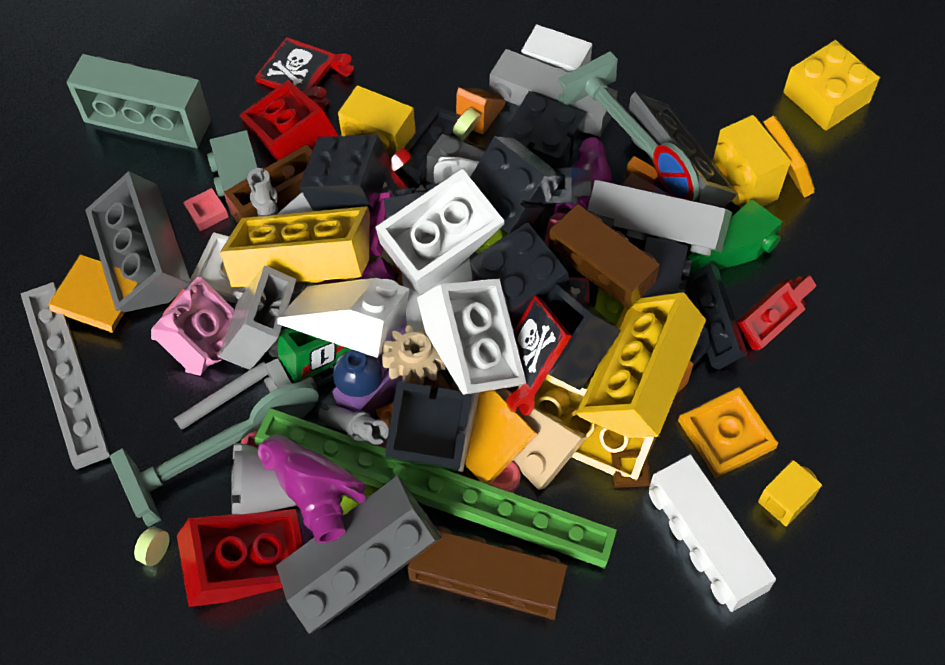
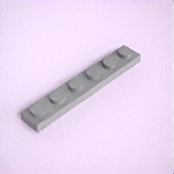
M54 282L23 292L21 297L70 460L77 470L108 458L110 453L67 318L62 313H55L49 310L48 303L57 291Z

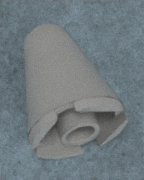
M234 443L232 458L234 459L231 477V515L268 512L296 506L281 488L275 471L264 468L262 460L258 457V447Z

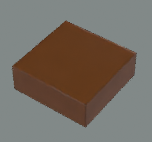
M641 450L611 452L612 466L621 470L619 459L638 458ZM648 457L637 480L631 477H621V473L615 470L613 472L614 488L650 486Z

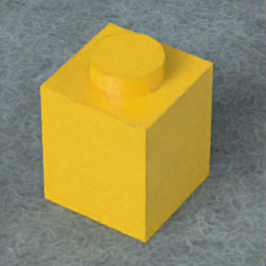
M793 460L764 489L758 503L787 527L815 498L822 484L809 468L800 466Z

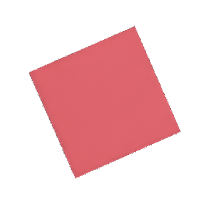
M212 188L183 202L188 214L200 232L228 218L225 207Z

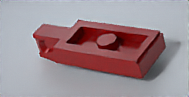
M810 275L807 277L798 276L793 281L786 279L779 283L736 321L739 330L752 350L762 349L805 310L804 305L806 303L803 298L817 286Z

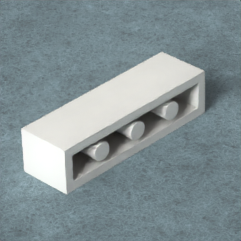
M689 455L653 474L649 487V495L652 502L659 510L663 509L670 519L669 525L673 534L678 540H684L690 549V558L694 566L700 572L704 571L712 582L711 590L716 599L721 604L726 603L729 610L733 612L768 592L776 580L775 576L693 457Z

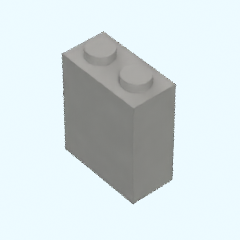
M264 265L238 299L218 357L251 370L278 339L282 325L277 324V320L288 308L297 279Z

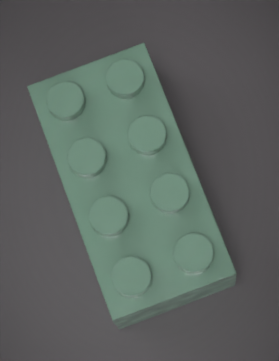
M82 54L67 80L68 87L86 123L198 148L211 122L200 81L190 76H179L159 69L153 70L139 67L132 63L108 60L101 56L94 57Z

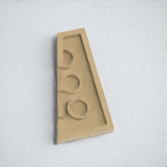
M453 380L449 386L450 389L461 391L455 380ZM507 388L495 389L505 401L512 394ZM518 406L516 412L538 435L513 461L538 490L545 489L588 436L578 430L573 431L562 424V420L552 414H546L535 406L530 415L527 416L522 415Z

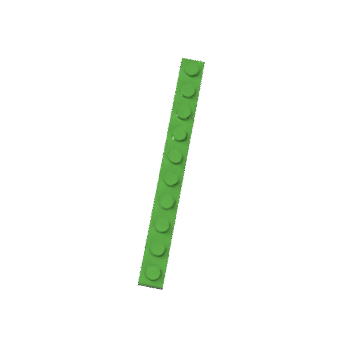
M269 408L255 436V445L257 446L274 434L284 436L305 448L323 455L363 483L379 489L396 476H399L416 501L421 504L605 568L617 530L442 468L385 459V448L365 441L354 440L351 436Z

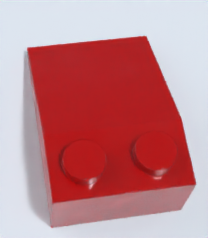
M289 80L239 115L276 161L305 145H308L313 151L318 137L339 136L323 109Z
M296 509L189 518L177 534L189 607L226 603L283 588L276 565L303 546Z

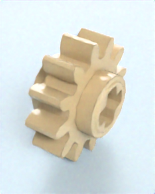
M407 325L404 335L394 330L392 331V341H384L383 367L389 368V378L391 379L401 375L402 382L410 383V379H416L417 384L423 385L424 377L428 376L429 379L436 381L437 370H445L446 368L429 337L426 335L424 326L419 329V332H413V328Z

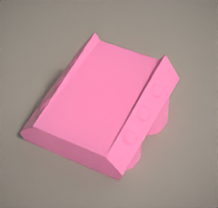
M196 277L151 329V340H157L186 368L185 372L201 376L208 366L222 360L218 356L234 309L202 277Z

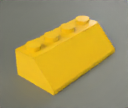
M367 206L241 218L220 251L231 287L245 286L247 288L264 265L297 279L296 282L309 281L310 283H319L330 279L349 281L362 277L369 261V208Z
M684 292L640 298L629 310L625 307L623 308L616 327L621 332L594 372L576 412L579 417L628 438L659 437L706 322V319Z
M548 374L534 396V406L546 414H552L562 420V424L573 431L578 430L588 436L571 457L613 475V472L616 470L621 473V477H631L637 480L657 437L628 438L579 417L576 412L592 378L589 377L582 389L578 390ZM641 450L638 458L619 459L621 470L612 466L611 452Z

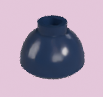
M353 349L339 357L333 370L336 387L342 393L351 397H363L373 393L382 383L384 376L383 367L377 357Z

